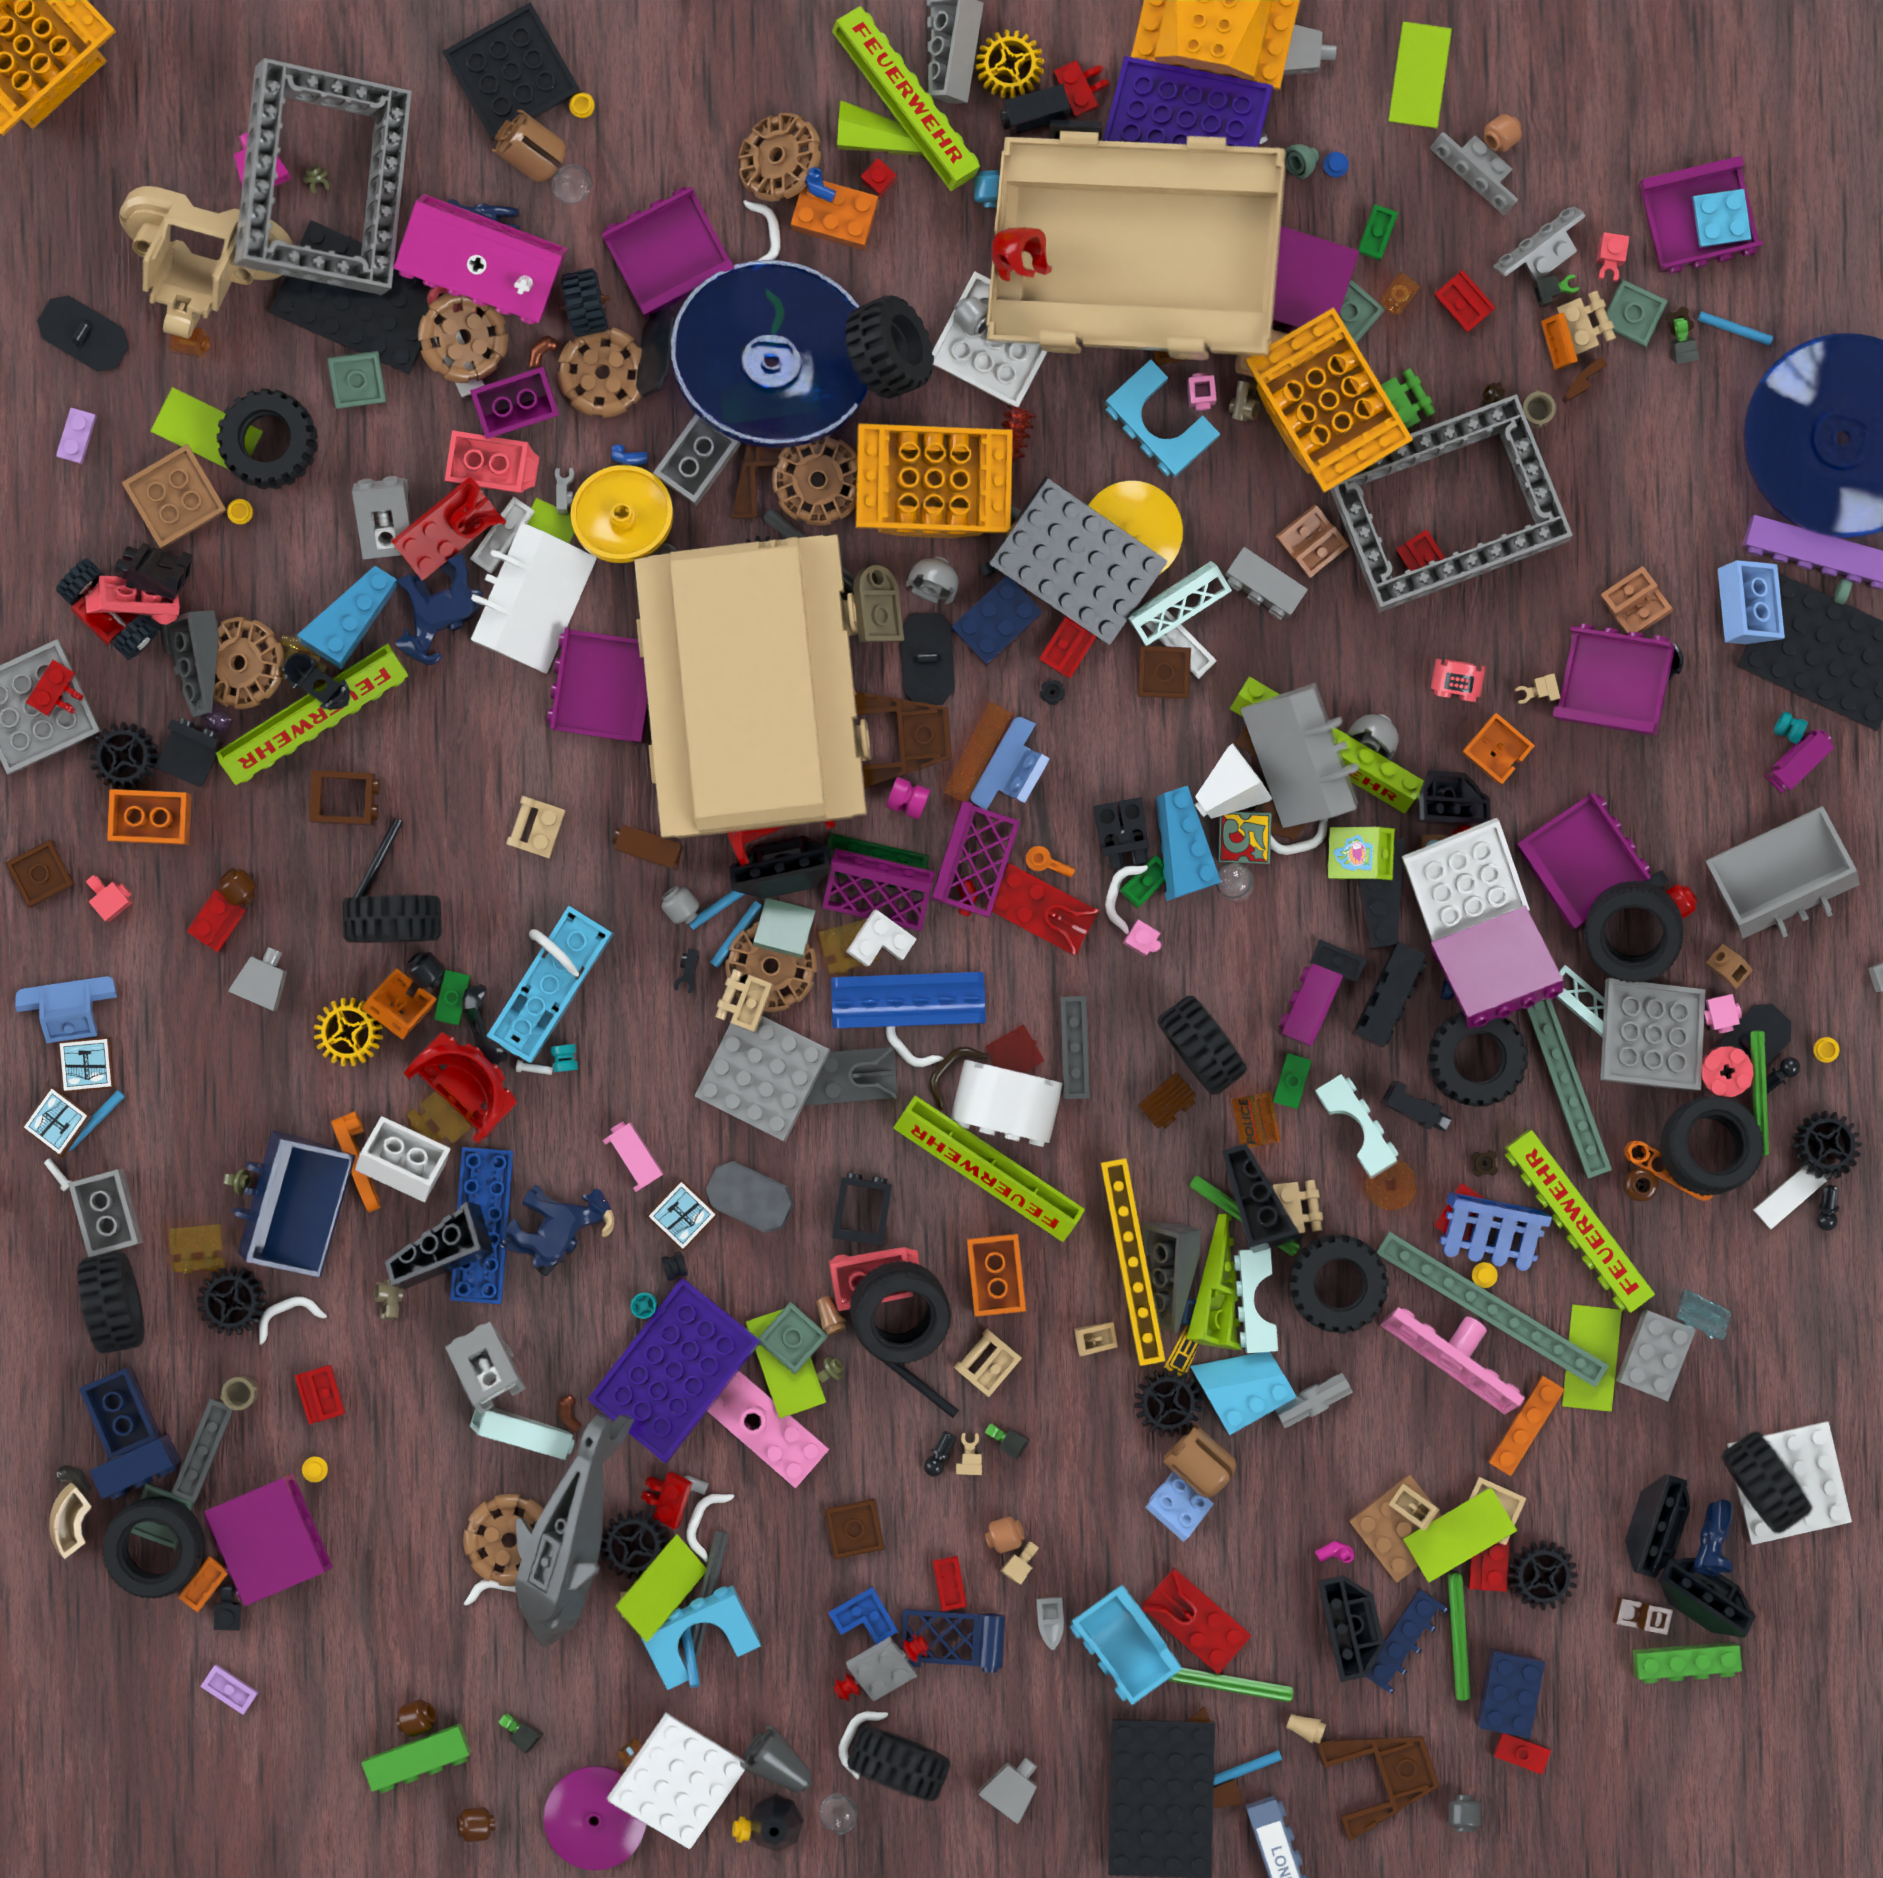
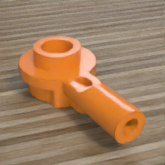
M1042 846L1032 847L1026 854V864L1034 871H1043L1049 868L1070 878L1074 874L1075 868L1051 859L1049 851Z

